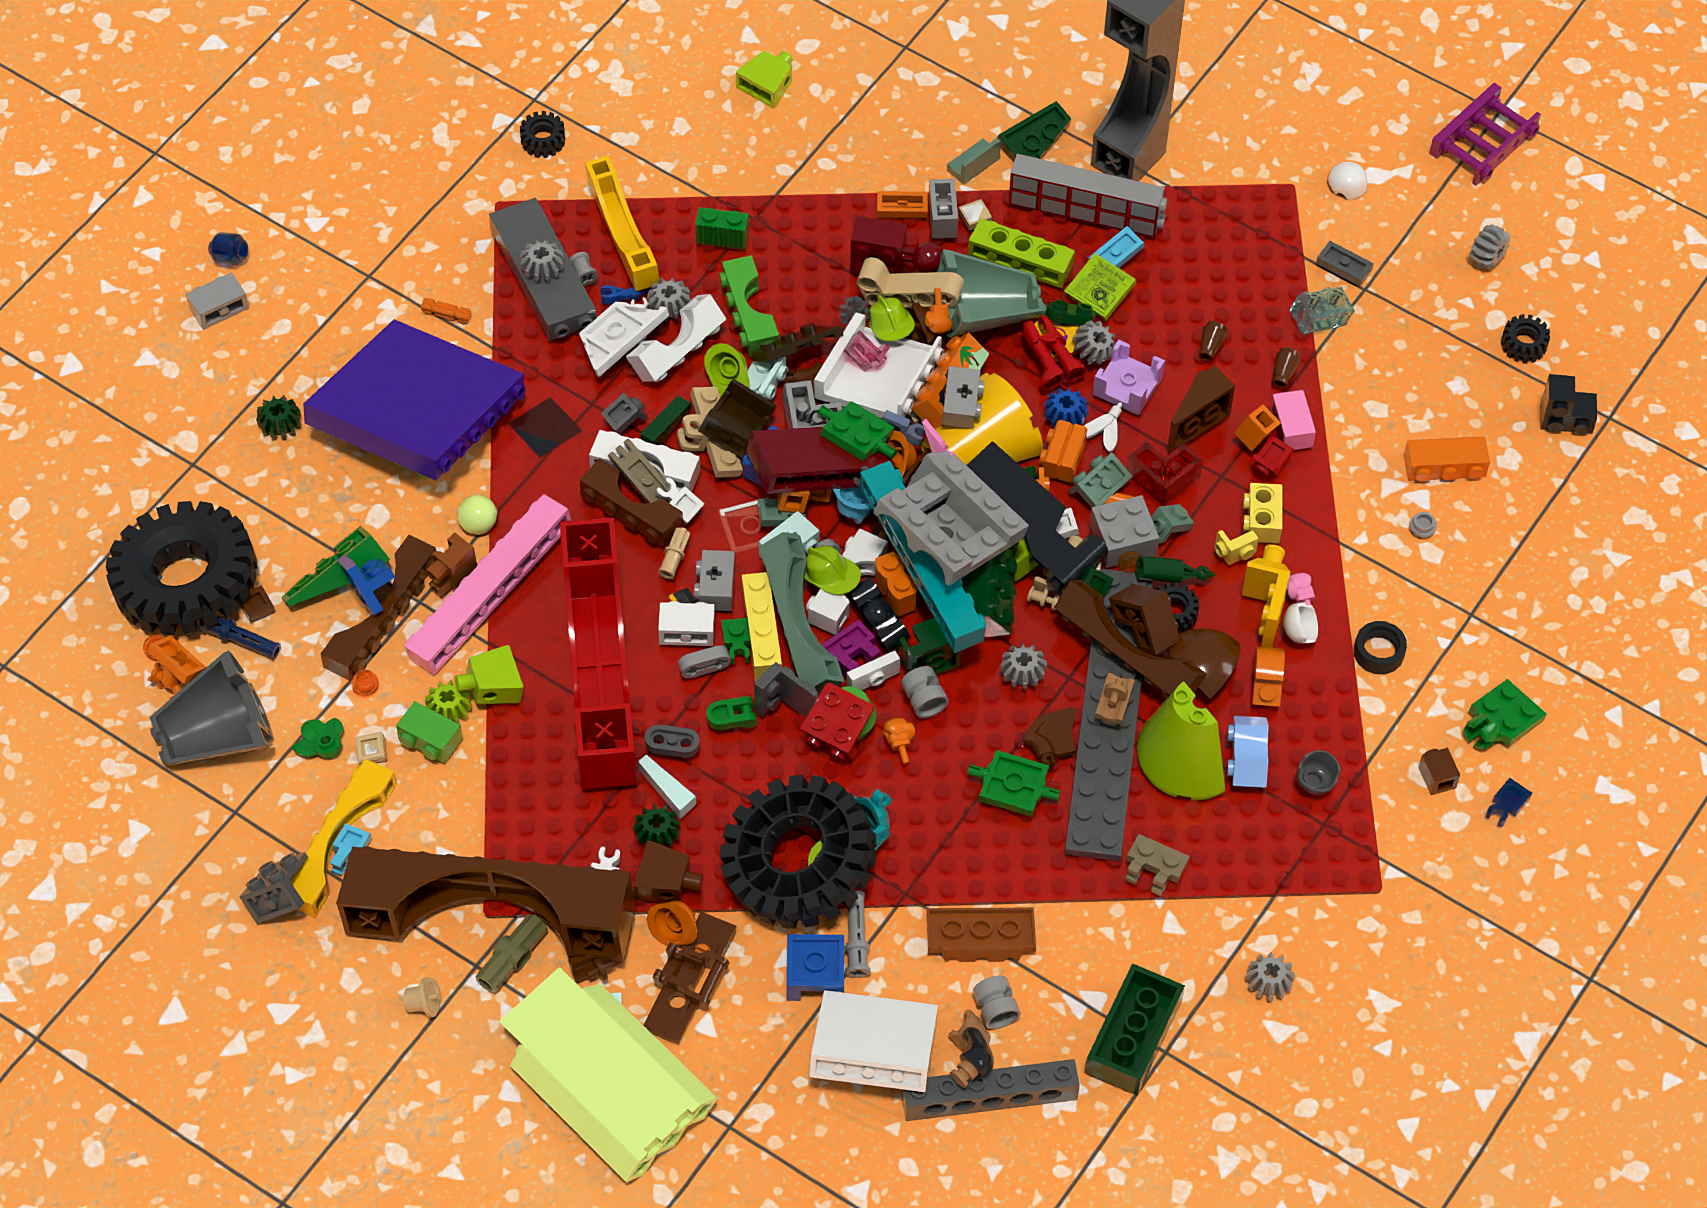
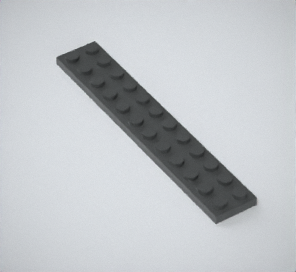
M1100 569L1101 572L1114 578L1103 598L1106 610L1120 633L1138 647L1133 627L1115 622L1109 597L1132 584L1152 588L1153 581L1138 580L1133 572ZM1091 639L1065 854L1121 861L1142 674L1137 670L1133 671L1124 666L1122 663L1123 659L1116 654L1111 655L1102 649V644L1099 641ZM1108 673L1124 679H1135L1122 725L1111 726L1102 723L1101 719L1095 718Z

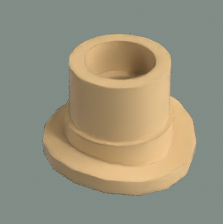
M427 977L421 980L419 986L406 988L403 994L406 1010L408 1012L422 1011L429 1018L435 1017L441 1003V992L437 981Z

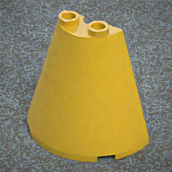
M984 373L979 378V380L984 381L983 395L977 396V403L982 404L980 419H974L973 429L942 425L935 429L947 444L948 450L954 452L965 465L973 460L992 441L1015 462L1039 456L1043 449L1039 428L1035 427L1033 429L1030 419L1033 415L1028 406L1005 379L994 373L990 376L988 373ZM927 437L920 444L922 452L926 448L931 450Z

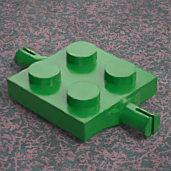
M850 401L838 412L832 411L825 405L819 408L817 414L829 421L822 427L820 435L860 460L865 461L870 455L881 452L890 459H893L897 454V449L885 443L893 434L894 426L853 401Z
M996 750L993 760L987 768L970 764L967 775L983 779L979 801L1031 817L1036 804L1042 797L1058 802L1061 790L1045 786L1049 765Z

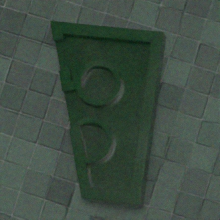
M1055 101L1000 133L997 138L1001 141V146L1013 161H1015L1017 154L1041 159L1069 126L1071 117Z

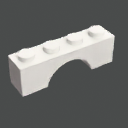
M710 294L697 295L680 310L681 330L673 343L666 346L657 340L643 341L626 356L642 382H658L667 375L666 371L682 363L685 360L684 356L689 351L699 348L706 336H711L719 331L721 328L719 325L726 320V317Z
M599 430L589 454L590 468L600 458L617 469L608 458V454L614 452L620 459L621 456L615 448L621 445L628 452L629 450L623 442L626 439H630L664 480L667 477L671 478L679 492L684 486L691 492L693 491L700 473L699 456L690 452L673 450L664 445L647 443L638 438L632 439L621 436L616 432Z
M859 529L854 537L851 536L848 539L842 556L859 567L861 576H875V558L887 554L888 541ZM819 588L816 597L811 596L806 606L808 623L834 635L838 634L849 617L850 601L844 594L834 595Z

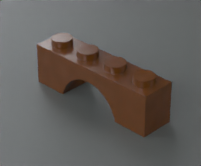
M600 458L579 479L580 493L586 501L594 502L609 516H615L623 521L629 529H635L642 533L651 543L656 542L664 548L672 539L675 529L683 527V512L661 498L655 502L643 504L632 502L625 498L620 492V471Z

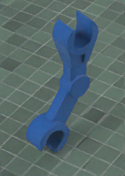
M605 285L601 287V303L612 304L622 299H634L635 301L641 295L652 290V287L635 292L634 287L622 289Z

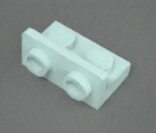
M786 356L778 358L777 361H753L747 371L750 381L749 388L771 401L776 394L779 381H784L786 378V372L788 371Z

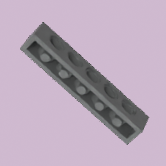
M1075 1059L992 1069L983 1079L976 1077L973 1081L968 1080V1085L965 1088L958 1085L950 1074L927 1077L925 1092L902 1089L901 1095L905 1120L914 1121L1078 1100L1080 1084Z

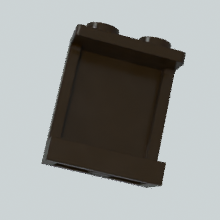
M732 379L713 409H710L698 431L743 459L747 453L746 450L751 432L763 430L776 409V405L737 380Z

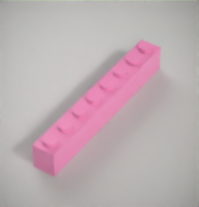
M545 494L538 501L533 502L529 511L513 524L512 529L504 538L497 541L494 549L479 561L472 573L463 578L459 587L444 599L442 605L434 614L426 619L424 625L416 634H412L404 645L409 659L432 675H435L561 537L560 522L572 521L568 509Z

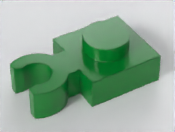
M747 618L721 620L724 646L730 648L731 664H735V656L738 654L745 657V663H749L750 652L747 646H750V636Z

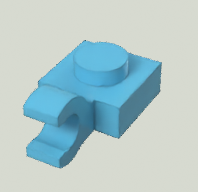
M345 823L332 844L333 851L337 853L330 862V865L334 866L331 872L342 876L346 870L352 846H367L371 840V834Z

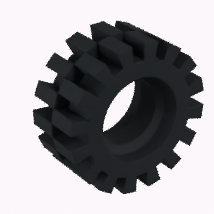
M537 111L533 112V117L530 114L527 115L526 120L523 119L520 126L521 145L524 151L527 150L529 155L535 153L536 158H539L540 154H543L544 158H548L549 153L555 156L556 150L560 152L566 140L565 127L561 118L558 115L554 117L552 112L546 115V111H542V115H538ZM540 131H547L552 133L550 136L545 138H538L534 136L535 133Z
M1521 314L1519 319L1514 316L1511 321L1508 320L1501 340L1503 352L1508 351L1507 357L1515 356L1514 361L1516 362L1519 359H1523L1524 364L1528 363V359H1530L1531 363H1534L1537 358L1539 360L1543 358V354L1545 355L1549 344L1550 330L1546 329L1547 324L1545 322L1540 324V318L1537 317L1536 320H1533V315H1528V318H1525L1524 314ZM1528 335L1535 342L1524 343L1518 340L1516 336Z
M1175 582L1174 587H1171L1170 583H1165V589L1162 585L1159 586L1157 590L1167 592L1171 603L1180 604L1185 609L1183 613L1173 614L1178 625V634L1179 629L1182 632L1187 631L1188 627L1192 629L1194 622L1196 623L1199 611V598L1195 596V591L1191 589L1188 592L1187 585L1184 584L1180 588L1177 582Z

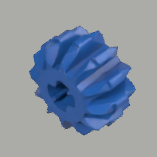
M1070 387L1066 391L1058 388L1056 394L1050 393L1048 400L1044 403L1046 421L1051 422L1052 428H1055L1059 420L1070 422L1072 425H1083L1086 416H1088L1086 397H1081L1080 391L1071 392Z

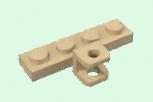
M692 388L690 395L696 414L687 415L682 420L684 428L679 429L677 432L680 448L685 451H704L706 447L715 478L741 476L743 469L739 456L698 431L710 409H713L720 399L718 388ZM685 437L692 438L693 442L686 441Z

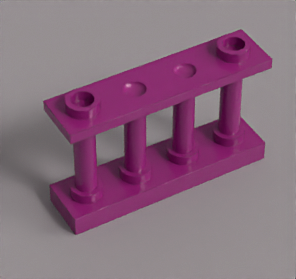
M1496 83L1489 86L1433 137L1429 152L1436 159L1444 152H1449L1473 168L1475 173L1472 184L1475 186L1483 179H1489L1499 164L1529 137L1533 138L1540 129L1538 124L1541 114L1536 112L1526 120L1501 103L1499 97L1502 87ZM1490 110H1495L1520 128L1511 134L1485 115ZM1475 124H1480L1504 140V142L1496 148L1470 129ZM1465 138L1489 156L1483 162H1480L1458 147L1455 142Z

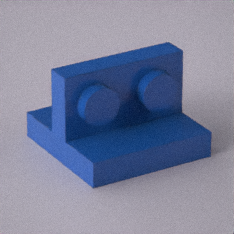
M347 555L339 558L337 562L363 605L373 615L382 611L383 608L372 591L395 578L391 568L379 558L378 560L371 559L361 566L362 569L359 570L358 566Z

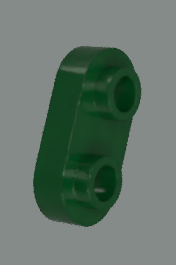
M1056 299L1054 302L1047 304L1045 315L1056 322L1082 326L1090 320L1094 322L1096 312L1092 306L1085 303L1075 305Z

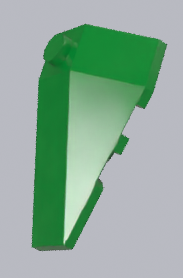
M360 525L334 547L336 553L332 557L322 558L316 564V572L313 575L311 573L304 575L282 598L291 606L350 584L337 562L344 555H347L358 566L359 570L362 569L361 566L371 559L378 560L380 558L386 564L390 558L372 535Z

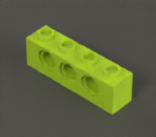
M980 218L969 239L968 256L1035 274L1036 280L1059 288H1063L1074 265L1075 250Z

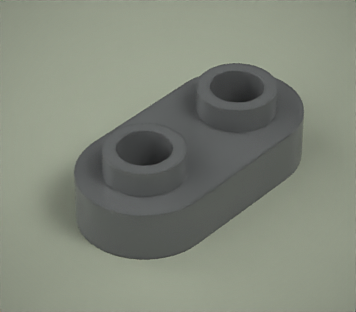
M653 725L645 733L646 748L655 754L688 758L694 756L700 748L699 736L692 729ZM657 740L663 741V743L657 744L654 742ZM683 744L690 745L689 747H682Z

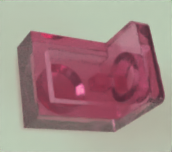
M859 330L852 335L843 351L865 372L872 367H880L886 361L887 357L885 355L890 346L885 343L877 348Z

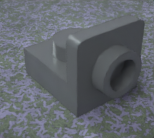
M624 392L601 413L618 434L624 431L638 417L642 420L648 418L642 411L645 408L643 403L636 396L630 398Z

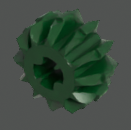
M273 395L271 401L263 399V406L257 407L256 421L264 436L270 434V437L274 440L278 435H281L285 439L287 433L294 435L295 428L300 427V409H298L293 399L287 401L285 395L280 399Z
M654 803L652 810L643 807L642 815H636L633 833L637 836L639 845L645 844L646 846L649 840L671 848L672 841H678L679 839L678 831L681 829V822L677 820L675 811H668L667 805L658 809Z

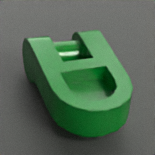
M749 696L716 701L711 703L706 710V721L710 727L716 730L736 727L751 728L758 723L756 714L752 712L754 707L753 700ZM739 710L742 714L734 715V711Z

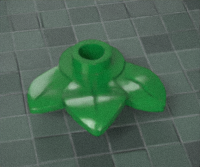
M332 718L325 724L317 719L305 721L301 726V734L304 738L292 746L293 751L303 757H311L317 754L325 759L336 757L341 751L342 741L340 736L344 731L343 724L337 718Z

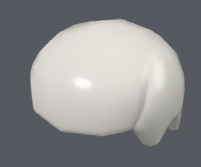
M1340 162L1329 172L1328 183L1335 195L1341 193L1347 200L1361 197L1366 192L1368 185L1367 176L1359 164Z
M1295 603L1286 610L1283 627L1287 636L1293 642L1303 644L1316 641L1318 622L1312 605Z

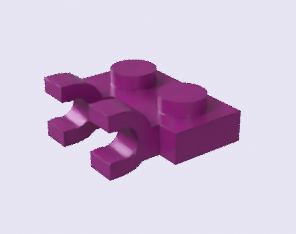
M859 620L822 644L828 652L837 657L839 666L846 678L847 672L860 667L853 660L858 654L862 653L867 663L879 658L878 656L881 655V651L873 645L876 643L875 635Z

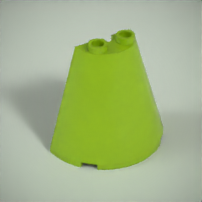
M1182 682L1142 727L1138 738L1137 757L1147 779L1161 791L1176 798L1177 795L1191 797V800L1209 799L1225 792L1218 722L1207 708L1200 709L1193 705L1196 695L1185 682Z

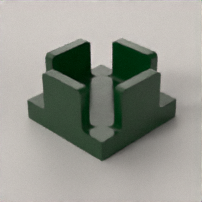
M935 618L912 626V631L919 644L909 647L904 637L898 639V653L906 667V674L922 666L932 667L936 675L960 667L961 651L953 652Z

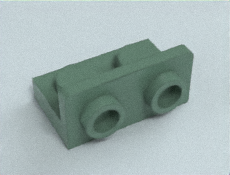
M1112 452L1104 458L1100 454L1089 464L1091 469L1087 473L1083 470L1072 480L1074 485L1068 491L1071 494L1077 491L1092 508L1104 504L1132 475Z

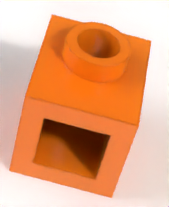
M1263 404L1242 422L1234 434L1253 451L1269 438L1281 422Z

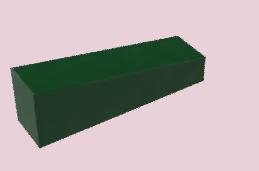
M677 395L640 433V439L647 443L661 445L691 410V402Z

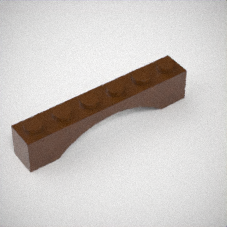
M410 534L406 537L394 554L396 563L395 578L389 594L381 604L383 610L375 615H370L363 622L347 630L335 633L320 653L323 668L349 681L353 679L356 673H361L367 658L371 653L374 654L378 650L384 635L392 631L395 620L400 613L403 614L408 609L411 598L415 593L418 594L422 590L424 581L428 577L426 569L434 563L432 553L437 551L436 547Z
M1083 580L1070 581L1054 606L1061 613L1060 617L1071 624L1075 623L1082 628L1081 633L1099 641L1102 644L1103 650L1111 655L1116 654L1123 659L1122 663L1130 670L1140 672L1144 675L1143 679L1148 684L1154 687L1158 686L1164 690V695L1167 698L1182 682H1185L1192 692L1195 693L1207 673L1187 658L1171 659L1158 657L1144 652L1133 645L1120 633L1112 622L1102 595Z

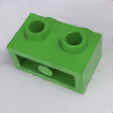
M416 701L413 702L396 725L398 739L404 746L408 748L414 747L420 750L427 758L431 760L437 759L444 764L463 739L461 725Z

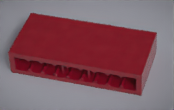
M822 427L752 431L746 450L767 494L858 488L853 479L854 477L861 479L862 470L860 468L862 466L872 468L888 461L891 462L894 468L895 465L892 459L881 452L870 455L865 461L860 460L821 436Z

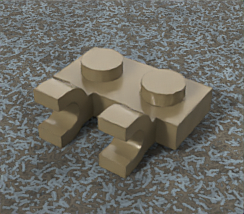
M1138 834L1127 854L1126 861L1130 862V865L1127 869L1129 873L1126 876V881L1136 885L1143 869H1146L1156 874L1151 892L1162 896L1169 880L1178 883L1189 862L1190 856Z

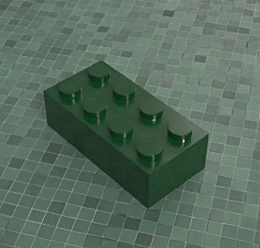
M1019 542L961 578L963 590L965 593L969 592L973 598L975 611L977 614H982L986 621L987 629L984 630V637L1011 634V626L1014 623L1013 599L1016 596L1014 586V574L1017 572L1015 551L1018 548Z
M1132 963L1087 1056L1085 1073L1138 1095L1181 1005L1185 985Z

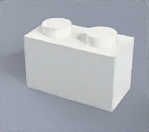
M676 601L660 603L659 645L713 646L714 604L704 602L691 604Z

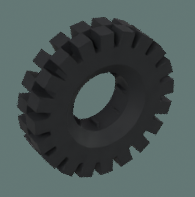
M191 501L178 502L177 513L172 514L169 504L156 508L159 517L156 520L148 512L136 518L140 530L128 524L120 533L123 541L115 540L109 550L112 557H107L106 570L108 574L106 577L121 613L124 612L126 619L132 624L136 625L139 622L141 629L152 633L159 627L163 635H175L178 624L181 625L184 634L197 632L196 620L202 619L205 627L209 628L219 623L215 614L217 610L225 617H228L237 610L234 600L244 603L249 596L248 586H254L257 577L255 569L258 568L257 558L247 529L244 528L242 521L237 516L232 517L229 510L222 506L214 510L212 503L202 501L199 502L196 510H194ZM196 555L204 557L207 562L209 561L204 573L190 583L171 586L163 584L160 579H157L162 568L176 558Z
M802 774L789 776V785L785 786L779 778L767 783L770 793L764 796L757 789L747 797L752 806L748 809L740 804L732 814L737 824L727 823L723 837L728 844L720 845V859L725 864L721 868L730 889L745 909L754 917L758 915L762 922L772 926L778 921L782 928L796 929L797 922L801 920L805 928L819 925L818 915L824 914L829 921L841 914L837 907L839 903L843 902L846 906L850 907L859 898L854 891L855 887L857 886L865 890L871 879L866 869H874L877 855L872 848L877 847L876 836L871 829L872 824L862 807L851 793H847L842 785L835 781H832L829 785L825 777L812 775L810 781L807 782ZM803 826L812 827L814 831L820 830L822 832V849L818 857L815 858V861L809 866L795 872H783L779 867L776 869L772 867L771 861L773 856L771 854L773 847L784 833Z

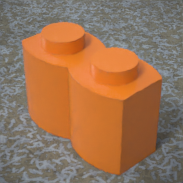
M894 552L875 558V583L879 590L887 596V601L894 613L899 617L916 610V584L912 577L905 573L901 558Z

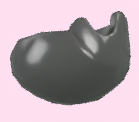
M1315 750L1303 757L1298 765L1296 778L1301 788L1308 793L1323 795L1331 791L1336 785L1341 768L1336 757L1327 751Z

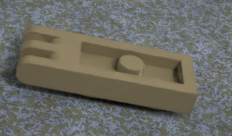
M626 439L623 442L629 450L628 452L621 445L615 448L621 456L620 459L614 452L608 454L611 462L646 503H652L661 499L655 493L658 487L664 492H669L670 489L664 483L665 480L630 439Z

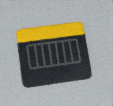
M688 588L669 595L671 601L697 603Z

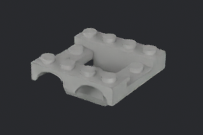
M955 454L936 464L932 473L901 491L897 488L880 498L874 510L876 516L886 514L900 524L907 538V546L914 553L922 550L943 569L945 583L948 586L1022 540L1029 527L1014 510ZM948 497L944 505L928 515L924 513V511Z

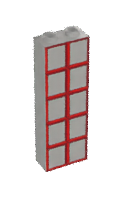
M1017 154L1010 175L1008 204L1118 230H1123L1128 226L1135 234L1155 238L1157 229L1163 228L1166 216L1164 213L1168 199L1163 198L1165 187Z

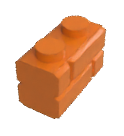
M1059 420L1056 423L1055 429H1049L1046 443L1049 446L1047 450L1042 449L1039 464L1044 467V476L1054 479L1058 478L1069 483L1072 482L1087 441L1088 429L1086 426L1072 425L1070 422Z

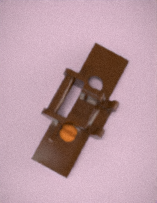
M700 912L695 922L697 927V938L691 944L683 945L681 951L676 948V944L670 942L666 949L669 958L663 970L656 969L652 977L655 984L662 989L643 1026L649 1032L677 1044L680 1043L695 1010L699 1006L708 1008L710 1004L709 997L723 969H727L730 964L722 956L737 926L704 912ZM709 967L711 970L698 994L693 989L704 968ZM674 996H682L686 1001L682 1007L674 1008L670 1005V1000Z

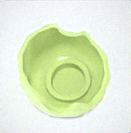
M472 495L465 498L459 505L457 518L460 526L466 532L481 535L489 532L495 525L498 511L488 497Z

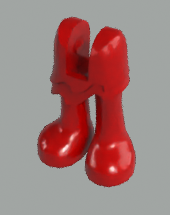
M1046 315L1038 318L1039 328L1043 334L1041 336L1033 321L1029 320L1023 323L1022 331L1029 348L1036 353L1044 369L1040 378V386L1044 391L1057 388L1064 378L1066 382L1071 383L1085 375L1086 368L1084 364L1070 354L1065 347L1066 340ZM1053 351L1058 357L1062 369L1059 367V365L1056 363L1053 356L1051 355Z

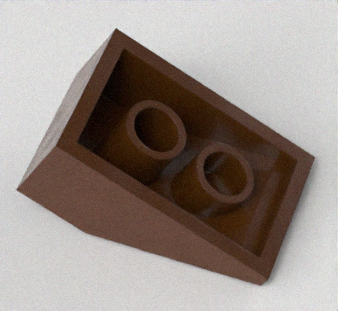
M1215 365L1208 370L1200 371L1195 376L1176 411L1170 426L1167 447L1169 454L1177 451L1230 416L1235 385Z

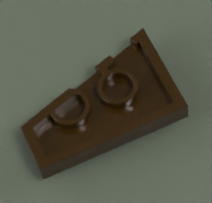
M814 323L805 324L799 327L800 331L796 333L792 331L780 335V340H769L761 343L759 349L751 352L753 361L769 362L798 352V346L799 348L821 344V338L834 337L836 339L844 336L841 326H815Z

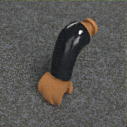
M972 1010L964 1012L965 1021L958 1031L952 1030L948 1034L960 1050H965L959 1057L961 1062L957 1065L958 1070L953 1069L950 1072L953 1080L963 1088L968 1085V1080L973 1081L976 1077L983 1079L991 1072L994 1066V1056L988 1044L991 1036L985 1029L983 1022Z

